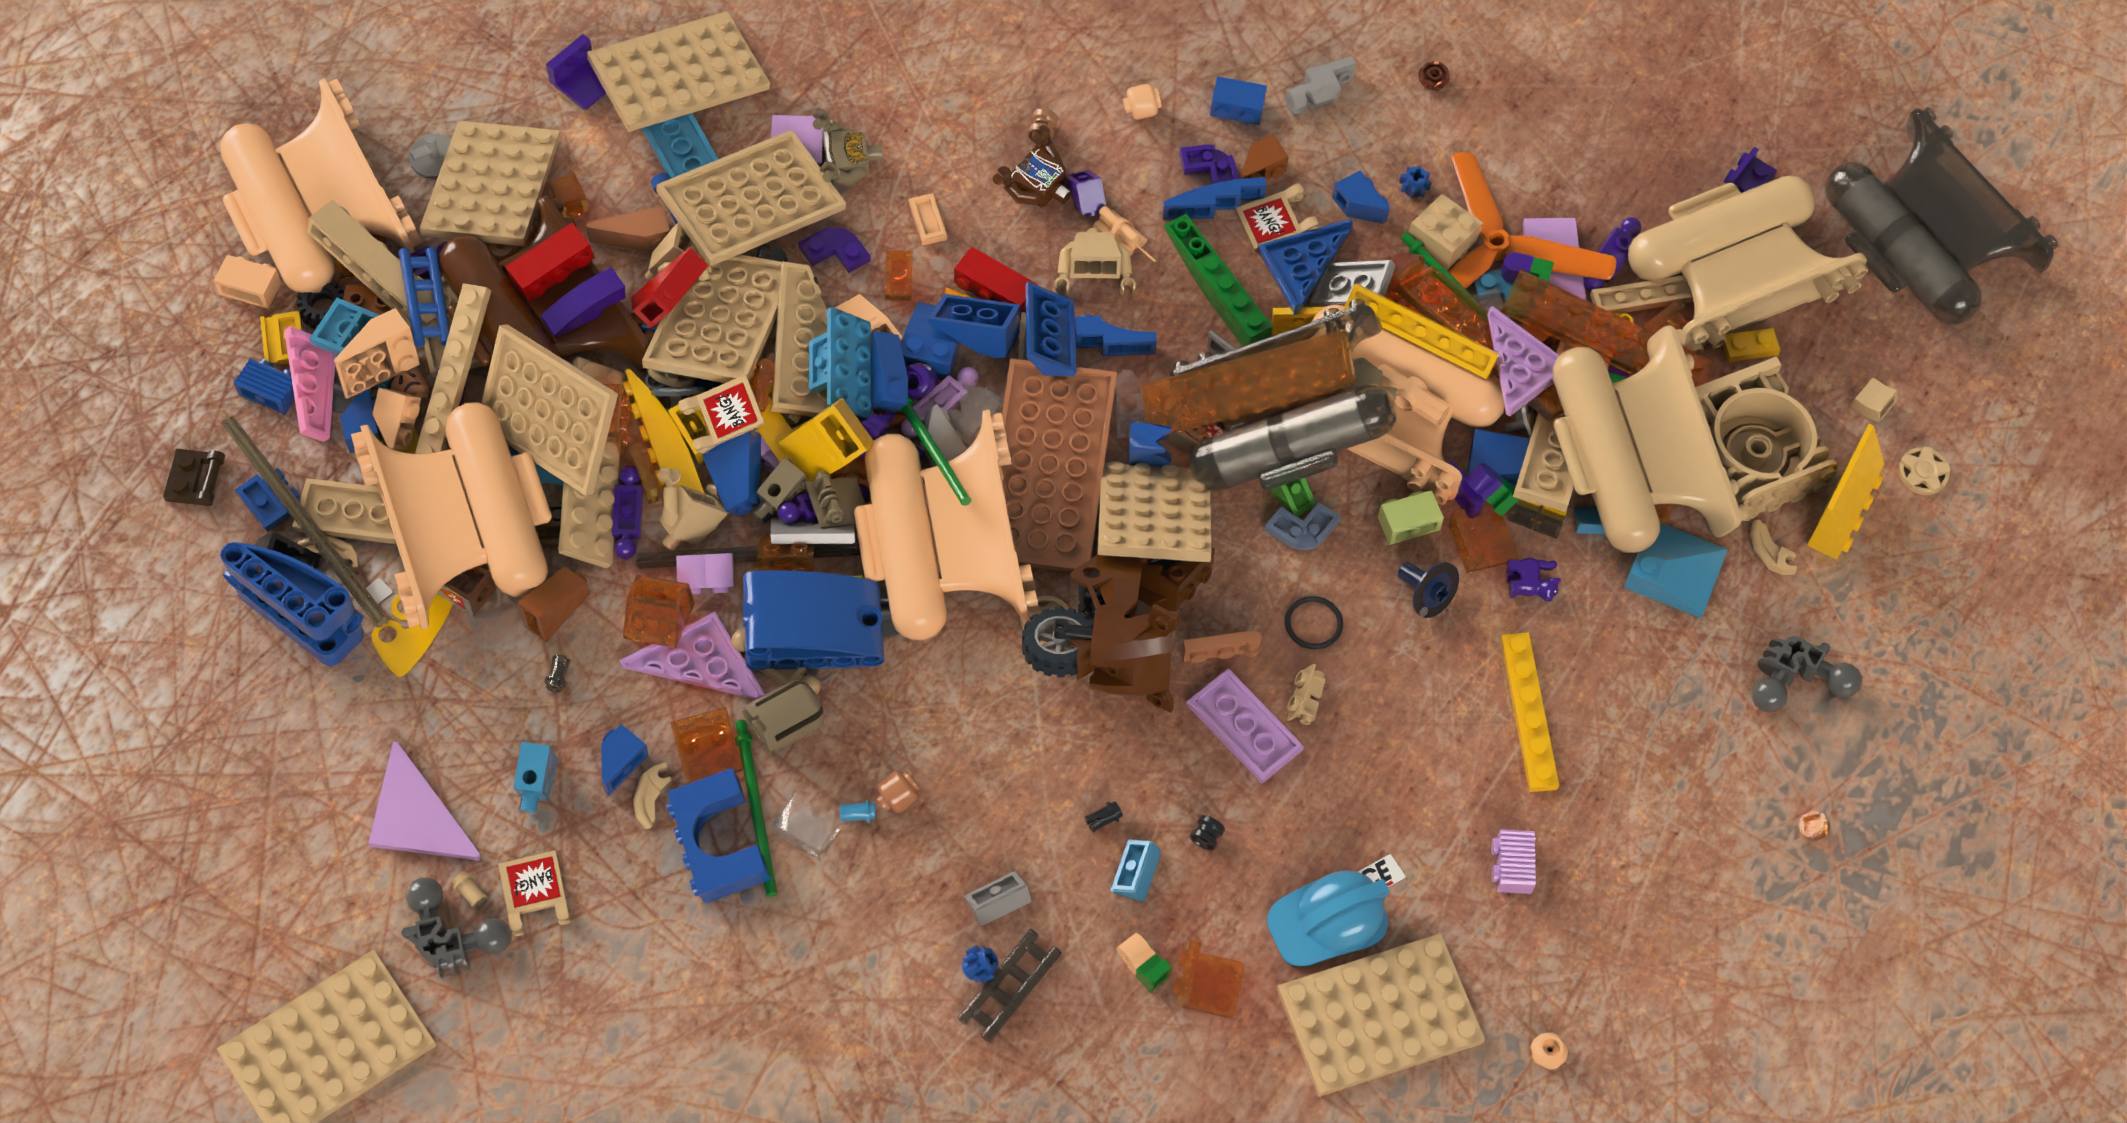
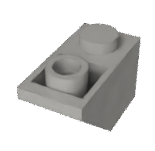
M936 404L926 411L924 425L948 462L967 450V448L965 447V439L962 434L957 430L955 431L951 426V419L947 411ZM921 441L920 449L925 452L926 459L932 467L937 466Z

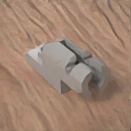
M1350 56L1307 69L1304 83L1286 90L1287 95H1285V99L1290 113L1293 116L1305 113L1304 106L1314 110L1317 107L1339 100L1340 84L1346 83L1354 77L1356 62L1353 57Z

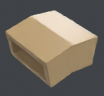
M1872 378L1855 398L1851 408L1864 417L1879 423L1897 402V390L1885 386L1875 378Z

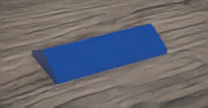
M1028 281L1026 283L1027 358L1044 376H1075L1077 370L1074 300Z

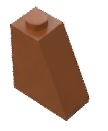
M564 567L524 596L518 602L525 628L547 642L589 595L587 579L580 572H572Z

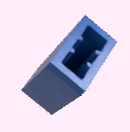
M751 430L721 443L702 454L726 512L736 516H744L750 513L753 507L760 504V498L757 494L761 486V437L759 433Z

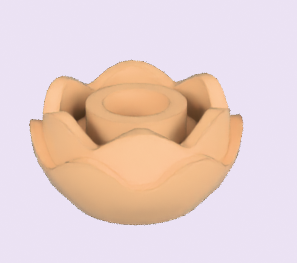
M1555 1033L1540 1034L1531 1044L1533 1060L1543 1068L1556 1069L1565 1063L1568 1057L1567 1044Z

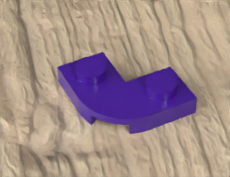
M1207 144L1180 148L1179 155L1184 175L1209 172L1212 184L1239 179L1232 155L1228 156L1226 153L1215 149V145Z
M841 227L822 229L798 242L799 249L812 267L833 255L838 258L848 273L871 261V255L851 231Z

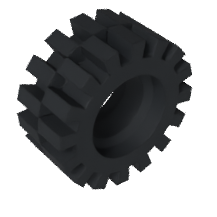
M335 281L332 284L328 283L323 286L320 292L297 293L298 300H296V304L301 318L306 325L309 324L313 329H315L316 325L320 324L332 304L322 310L313 309L312 305L317 300L323 298L331 299L332 304L336 298L342 300L344 298L342 287H339Z

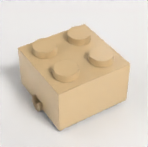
M1441 194L1411 223L1408 232L1417 241L1421 240L1424 243V248L1448 270L1458 259L1461 260L1467 255L1468 250L1477 242L1483 222Z

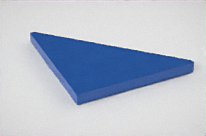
M1352 219L1258 245L1260 256L1294 315L1300 312L1353 229Z

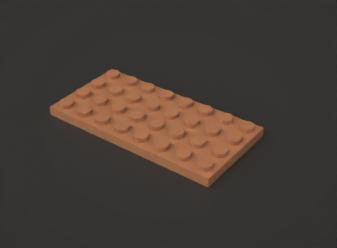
M1010 359L1002 418L1012 464L1001 467L1004 478L1002 482L1019 566L1030 564L1034 568L1072 572L1091 559L1117 372L1076 367L1077 373L1075 376H1044L1031 361ZM1085 571L1083 574L1089 575V571Z

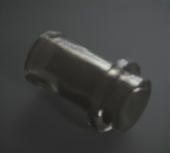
M554 655L552 657L549 676L544 680L546 689L551 692H562L567 686L565 678L570 659H567L566 656Z

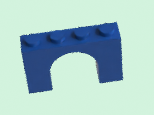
M733 768L667 792L670 802L666 803V807L671 819L675 818L678 825L677 828H674V833L679 845L683 844L686 853L682 854V859L687 871H692L694 879L690 880V885L695 897L700 896L705 904L771 880L764 855L758 845L720 857L708 855L700 848L701 830L712 816L747 803L739 777Z

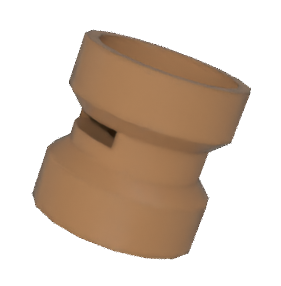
M1044 108L1035 110L1032 117L1033 124L1029 128L1028 137L1035 142L1031 137L1032 132L1037 130L1042 137L1043 134L1039 126L1046 125L1050 129L1048 141H1053V129L1057 126L1058 122L1057 114Z

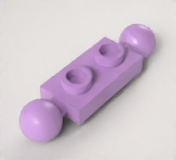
M971 367L961 369L958 373L957 381L949 375L913 406L923 424L926 411L934 405L938 404L940 408H944L949 414L968 397V391L965 388L974 387L979 380L975 369ZM904 419L901 423L902 434L907 438L917 437L918 435L908 419Z

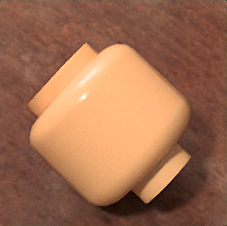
M1150 84L1129 88L1127 90V98L1123 99L1126 114L1131 113L1135 120L1155 116L1158 113V108H1161L1158 89H1153Z

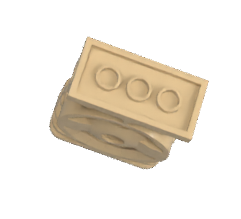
M1777 356L1695 387L1722 465L1726 469L1729 480L1734 479L1738 484V494L1735 495L1738 505L1742 504L1747 509V519L1744 521L1752 520L1759 513L1766 510L1768 512L1775 511L1786 502H1798L1809 493L1814 492L1817 494L1823 492L1829 487L1828 483L1836 474V469L1838 468L1836 460H1827L1830 454L1829 449L1826 446L1819 447L1822 439L1817 434L1814 421L1808 411L1797 400L1787 395L1789 388L1779 373L1782 364ZM1733 430H1735V431L1731 434V436L1729 437L1726 446H1724V444H1723V442H1722L1723 439H1724L1730 432H1732ZM1797 454L1796 457H1791L1789 459L1788 469L1785 472V474L1781 476L1780 472L1785 465L1787 457Z

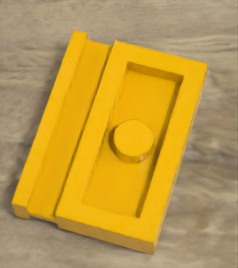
M300 312L274 314L269 318L260 317L264 359L271 364H279V366L289 364L284 330L291 326L303 331Z

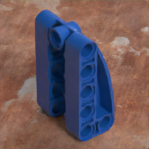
M231 542L222 548L220 556L226 568L223 576L235 588L240 599L327 666L337 665L363 639L364 631L361 626L363 615L354 608L348 591L330 577L295 558L256 545ZM328 646H335L330 651H324Z
M751 571L744 574L743 628H745L747 668L751 670L873 667L884 663L883 616L881 612L880 585L878 582L846 575L806 571ZM872 621L875 623V625L867 626L864 624V622Z

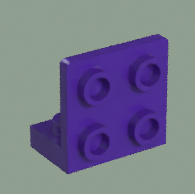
M584 34L546 64L549 82L583 110H587L603 97L606 92L587 59V52L592 51L590 39Z

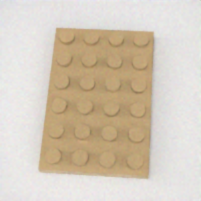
M728 11L587 52V59L628 132L770 89L768 78Z
M458 121L419 228L421 236L445 239L472 236L486 243L525 246L538 208V200L542 196L560 141L559 130Z
M793 130L659 183L656 188L659 196L705 261L708 262L709 266L718 264L846 209L844 199L831 182H824L822 176L825 173L820 172L819 165Z
M697 249V254H699L703 258V256ZM739 254L710 266L712 270L709 273L710 278L705 281L697 279L673 310L660 321L642 359L643 368L727 383L745 374L750 380L778 315L782 262Z
M508 324L499 325L481 404L489 406L497 415L507 444L521 454L524 452L529 453L536 464L583 495L593 494L618 393Z
M1118 461L1105 463L1100 489L1098 555L1211 562L1210 469H1203L1197 466L1180 468L1174 465L1152 467L1146 463L1129 465Z
M1441 933L1277 986L1279 997L1318 1097L1483 1044L1485 1041Z
M372 950L217 1048V1051L263 1123H318L437 1045L376 952Z

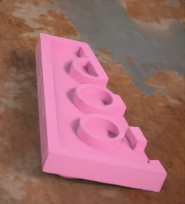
M290 326L284 332L300 434L325 442L330 438L335 374L334 359L336 356L331 352L311 345L309 338L312 334Z

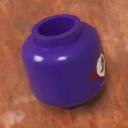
M914 363L906 366L908 397L915 399L925 397L936 387L937 376L931 366L925 363Z

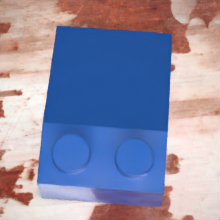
M943 294L928 318V323L979 354L989 355L992 358H1006L1020 333V305Z
M918 302L901 342L905 367L914 363H925L933 368L937 379L944 380L949 375L952 377L961 342L928 323V318L936 305Z

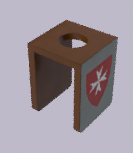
M481 566L463 572L464 575L478 583L469 595L448 582L437 594L474 617L496 590L491 573ZM484 589L483 594H482L481 597L478 599L479 594H480L481 591Z

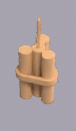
M1103 206L1099 211L1101 215L1100 220L1094 223L1093 228H1098L1101 232L1113 233L1116 242H1120L1128 249L1130 256L1133 254L1134 249L1138 247L1152 261L1156 262L1151 255L1141 248L1147 243V239L1135 229V225L1121 217L1114 210Z

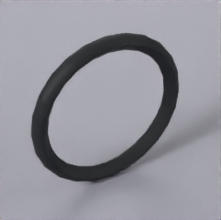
M1308 596L1295 601L1289 607L1285 616V627L1288 635L1295 643L1308 649L1317 650L1326 648L1337 641L1343 629V619L1339 609L1329 600L1318 596ZM1306 602H1319L1328 606L1337 618V629L1333 637L1328 641L1318 644L1304 642L1294 634L1290 624L1292 613L1299 605Z

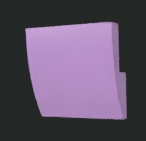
M772 115L771 138L793 130L816 163L822 166V131H824V127L819 130L813 127V122L816 118L813 116Z

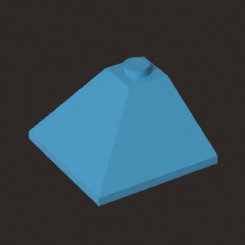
M1660 523V533L1656 541L1649 548L1637 552L1623 588L1702 618L1728 549Z

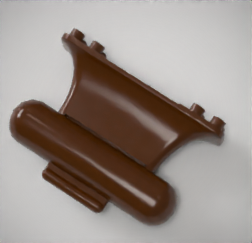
M548 196L539 198V228L536 235L524 248L500 262H497L486 244L472 236L455 237L444 245L438 259L439 268L442 276L458 300L463 283L487 287L491 290L474 355L481 365L490 366L499 325L508 324L562 359L566 356L589 350H609L620 353L628 358L638 371L643 372L647 370V368H643L642 359L654 333L651 330L643 333L640 329L643 326V320L634 312L629 313L621 301L602 309V316L554 338L541 319V315L564 295L581 283L599 274L592 261L587 266L579 268L568 275L564 281L548 288L540 297L533 298L530 301L526 300L511 281L505 266L570 223L576 226V222L571 215L563 218L560 212L564 211V207L559 197L550 199ZM457 303L451 304L447 308V314L452 321Z

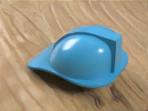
M1334 872L1279 899L1269 911L1267 926L1285 962L1299 967L1311 966L1336 956L1376 945L1384 937L1388 929V917L1384 910L1383 902L1390 893V890L1384 879L1373 882L1369 877L1360 872Z

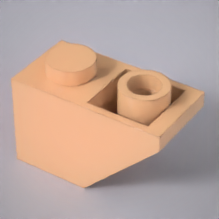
M379 388L372 413L389 448L408 450L409 444L413 439V428L420 411L419 404L421 398L394 389Z

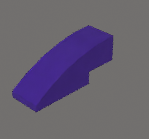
M610 267L564 295L541 315V319L554 338L602 316V309L626 299L625 285L613 268Z

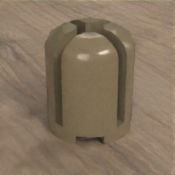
M793 679L744 706L745 710L743 711L750 730H754L761 742L764 741L759 746L768 756L815 732L824 723V711L818 696L806 682L800 679Z

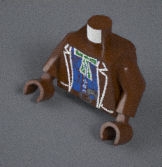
M1041 125L1039 129L1043 136L1041 137L1038 131L1035 130L1032 132L1031 137L1035 142H1040L1042 145H1036L1012 172L1006 166L998 168L997 170L1000 174L993 175V182L997 185L1004 184L1005 191L1018 204L1045 207L1052 198L1065 204L1072 193L1064 187L1066 169L1052 141H1048L1050 129L1046 125Z

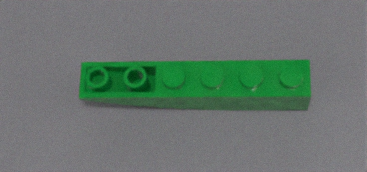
M1184 214L1164 224V229L1199 288L1248 355L1270 344L1273 325L1188 215Z

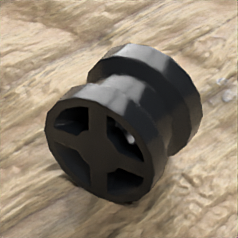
M1202 815L1197 821V829L1192 830L1189 837L1197 846L1213 851L1217 846V838L1223 835L1225 827L1216 819Z

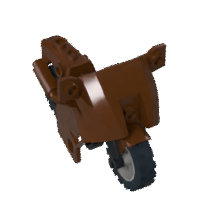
M1211 547V562L1096 555L1070 573L1071 581L1079 584L1078 600L1080 603L1078 604V613L1072 608H1068V610L1063 609V607H1055V610L1047 608L1042 610L1040 614L1035 613L1031 616V621L1025 623L1024 630L1022 631V653L1025 655V661L1028 665L1032 664V669L1035 671H1042L1044 675L1050 677L1051 675H1057V677L1062 678L1070 674L1071 676L1076 675V680L1093 671L1094 673L1090 676L1089 689L1120 696L1147 695V701L1171 713L1174 710V699L1169 692L1172 631L1179 624V616L1172 612H1176L1185 599L1191 600L1194 597L1197 586L1200 583L1205 584L1208 582L1212 575L1215 549ZM1093 570L1098 572L1100 576L1089 578L1083 573ZM1040 640L1045 641V642H1048V643H1046V644H1044V645H1041V644H1040Z

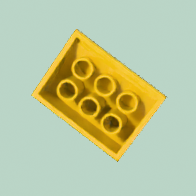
M1868 424L1807 544V546L1836 560L1842 551L1848 552L1854 540L1850 534L1852 530L1857 532L1864 520L1860 513L1862 509L1868 511L1874 499V496L1870 495L1872 489L1878 490L1884 478V475L1880 474L1884 466V460L1873 425Z

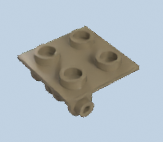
M820 471L816 474L815 481L805 482L820 528L856 525L854 510L858 506L866 505L856 477L831 479V476L826 471Z

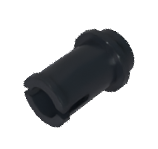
M1108 801L1105 807L1088 816L1086 815L1084 818L1087 825L1090 824L1089 829L1094 833L1113 821L1119 822V818L1123 817V814L1116 801L1112 803Z

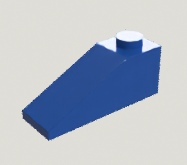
M873 331L871 342V410L895 413L907 405L908 376L900 338L897 334Z

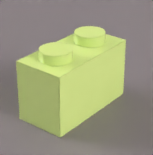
M1432 490L1427 492L1417 491L1399 500H1387L1381 505L1378 514V520L1389 545L1439 531L1444 519Z

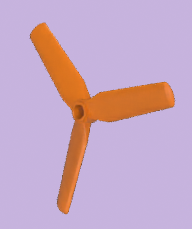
M1459 152L1452 155L1469 213L1483 222L1479 234L1483 238L1484 244L1465 255L1448 271L1465 289L1487 272L1494 261L1505 259L1508 254L1513 252L1554 262L1552 272L1610 280L1616 270V258L1614 256L1532 236L1509 235L1503 230V219L1476 156L1470 152ZM1439 279L1408 309L1429 318L1457 295Z

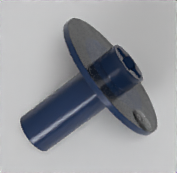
M1405 562L1398 570V577L1415 588L1413 608L1423 618H1431L1440 614L1451 603L1457 592L1459 572L1449 562L1438 563L1427 572L1410 562Z

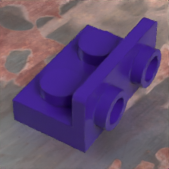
M1754 147L1749 154L1745 152L1737 163L1739 167L1736 171L1730 170L1724 183H1734L1742 193L1772 181L1778 170L1758 159L1756 156L1759 149Z

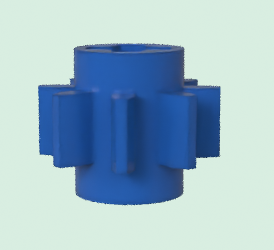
M1421 166L1407 167L1406 174L1400 175L1401 192H1405L1411 199L1419 196L1423 198L1425 190H1430L1431 188L1430 172H1426Z
M975 945L966 951L967 956L963 958L962 969L967 978L975 980V982L981 980L985 983L995 977L993 972L998 970L999 962L992 949L985 946L979 948Z

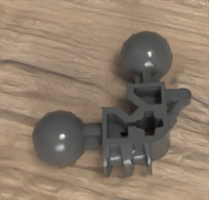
M1798 636L1789 637L1786 641L1775 638L1769 642V648L1764 650L1763 658L1758 660L1759 669L1770 677L1762 678L1753 686L1752 699L1754 705L1761 711L1768 713L1778 711L1786 704L1788 698L1785 685L1791 686L1798 671L1801 678L1810 683L1815 674L1824 678L1829 691L1836 696L1842 698L1851 697L1861 689L1862 675L1860 670L1852 664L1844 662L1834 666L1824 661L1823 659L1830 650V645L1827 643L1814 646ZM1791 654H1794L1793 657H1792V659H1791V661H1790V663H1789V665L1786 666V664H1787V662H1788V660H1789V658H1790V655H1791Z
M418 878L408 887L406 893L407 904L414 912L419 913L420 921L415 922V926L403 928L401 934L415 945V948L429 966L437 969L440 978L443 977L444 969L450 968L454 975L458 973L459 965L463 964L470 971L469 951L479 949L489 955H498L504 952L510 945L512 931L505 921L498 918H488L482 921L475 932L463 934L459 927L447 931L445 922L440 916H437V909L443 901V889L436 880ZM439 947L438 949H436V954L431 955L434 952L433 948Z

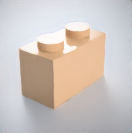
M230 255L226 256L214 279L219 295L269 309L281 285L277 269L271 265H261L250 262L244 257L239 256L236 258Z

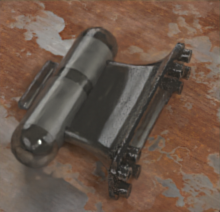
M1926 107L1923 110L1916 108L1911 111L1906 125V133L1913 142L1912 150L1902 167L1890 179L1883 183L1869 167L1861 162H1847L1837 166L1828 176L1825 183V193L1829 203L1855 230L1845 238L1846 244L1855 254H1864L1867 258L1865 265L1890 292L1896 293L1907 286L1936 319L1944 324L1959 325L1969 321L1979 311L1982 304V291L1978 283L1969 275V270L1993 259L2012 257L2025 261L2035 271L2042 273L2049 268L2054 256L2053 250L2058 247V242L2051 234L2043 237L2038 231L2041 228L2039 221L2034 216L2026 219L2018 210H2015L1953 145L1954 142L1951 140L1953 138L1952 130L1947 125L1939 128L1933 122L1936 120V114L1930 107Z
M1363 299L1352 300L1349 303V308L1339 311L1337 308H1329L1324 311V317L1311 321L1307 325L1221 355L1204 352L1198 356L1197 362L1189 364L1187 361H1179L1173 365L1174 370L1170 373V381L1181 396L1187 399H1195L1201 396L1207 397L1217 408L1226 430L1225 433L1203 440L1193 449L1190 455L1189 468L1194 480L1205 485L1206 489L1214 492L1223 491L1259 478L1261 487L1265 490H1270L1335 468L1338 465L1337 452L1380 438L1392 430L1397 421V406L1392 394L1376 384L1362 385L1351 390L1348 388V365L1354 348L1361 341L1378 335L1382 330L1380 319L1373 309L1365 304Z

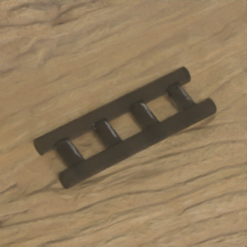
M1029 929L998 967V970L994 972L995 977L985 983L958 1017V1020L964 1025H967L973 1018L986 1029L981 1034V1037L989 1043L1062 954L1061 950L1056 946H1053L1047 953L1036 945L1034 941L1039 935L1032 929ZM1026 952L1040 961L1030 975L1016 965ZM1008 974L1022 983L1012 997L998 987ZM990 996L1004 1006L994 1019L980 1010Z

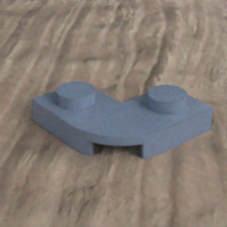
M1320 502L1316 504L1304 521L1283 507H1280L1265 525L1264 531L1293 549L1310 550L1318 547L1326 540L1340 522L1341 516Z

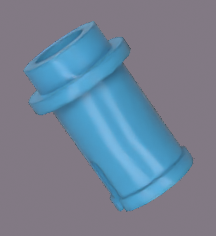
M866 800L865 803L840 804L841 822L866 820L867 823H870L871 820H876L875 802L870 803L869 800Z

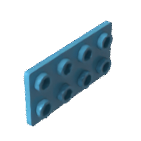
M830 307L827 309V333L809 341V390L819 393L827 389L828 407L843 398L855 416L865 421L871 416V323L837 308Z

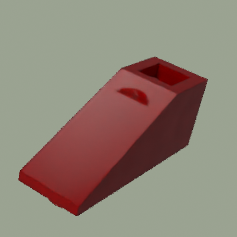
M689 247L631 296L632 311L652 328L673 310L709 266L708 263Z

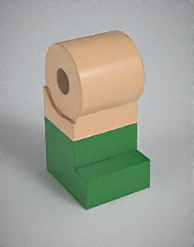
M1133 934L1117 947L1120 957L1149 992H1152L1170 977L1172 966L1165 959L1162 960L1139 934Z

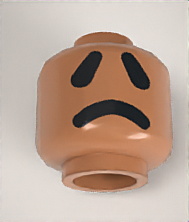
M410 369L403 371L395 376L391 382V389L420 397V408L428 402L431 387L419 370Z

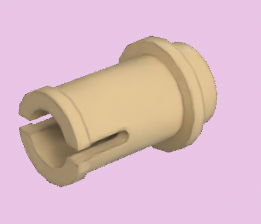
M462 871L453 878V889L463 895L472 909H476L486 902L488 896L473 881L474 876L471 873Z

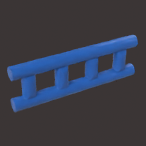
M432 247L425 250L426 257H410L409 249L402 248L399 250V257L414 345L416 347L425 345L424 337H440L441 344L446 346L450 327L436 249ZM428 267L430 280H414L412 268ZM432 290L434 303H418L416 291ZM420 314H436L438 326L422 327Z

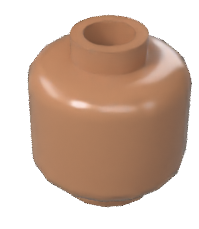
M896 770L878 783L877 790L880 795L876 799L886 811L891 808L894 812L901 813L918 800L917 791L920 788L907 771L902 773Z

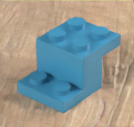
M336 298L309 338L311 345L331 352L337 357L371 319L379 316V314ZM395 377L376 385V387L389 389Z

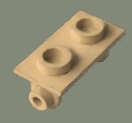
M1312 664L1298 672L1294 681L1296 689L1287 706L1289 710L1287 721L1298 717L1302 724L1310 725L1311 721L1315 720L1319 702L1311 699V696L1317 699L1321 698L1326 681L1323 672L1315 671L1316 664Z

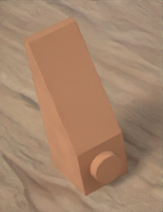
M663 205L586 223L589 242L643 251L655 250L670 232Z

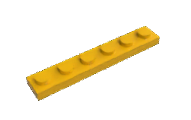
M1358 283L1354 284L1344 306V309L1485 379L1489 378L1500 355Z
M1529 632L1501 635V648L1529 792L1557 790L1559 781Z

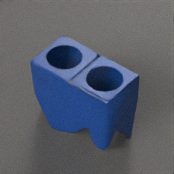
M1131 422L1129 465H1136L1138 463H1146L1152 467L1171 465V455L1162 444L1156 441L1167 440L1162 435L1172 432L1170 429L1173 427Z

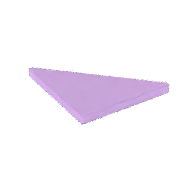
M1492 306L1487 315L1494 351L1500 354L1496 363L1506 414L1510 417L1554 383L1552 368L1560 355Z
M715 611L619 660L621 667L750 699L757 700L766 695L751 669L746 667V661L740 651L732 646L731 637Z
M393 741L368 842L369 846L480 861L481 856L478 850L399 743Z

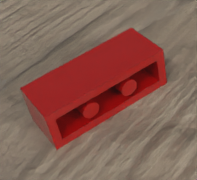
M570 223L505 266L511 281L526 300L530 301L543 295L548 288L556 283L564 281L568 275L577 269L587 266L595 256L588 241L576 226Z
M972 246L954 268V283L960 289L970 291L977 295L979 299L1020 305V319L1021 312H1026V283L1029 281L1038 285Z

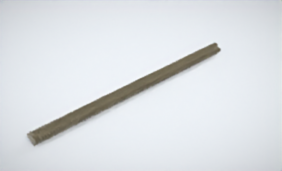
M230 416L222 420L221 425L223 424L230 437H232L253 467L267 482L266 484L282 502V505L294 517L295 522L311 540V543L315 545V548L319 550V553L323 555L324 560L329 563L330 568L340 578V581L344 583V586L354 596V599L358 601V604L368 614L374 625L382 627L383 624L388 623V617L375 599H373L365 586L355 576V573L351 571V568L341 558V555L337 553V550L333 548L334 546L318 525H316V522L312 520V517L308 515V512L304 510L305 508L296 500L297 498L293 495V492L283 482V479L281 480L279 474L275 472V469L266 460V457L262 455V452L258 450V447L254 445L253 440H250L251 438L243 430V427L239 425V422L235 420L236 418Z

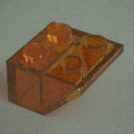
M636 575L627 596L623 629L624 639L676 648L695 605L690 585Z

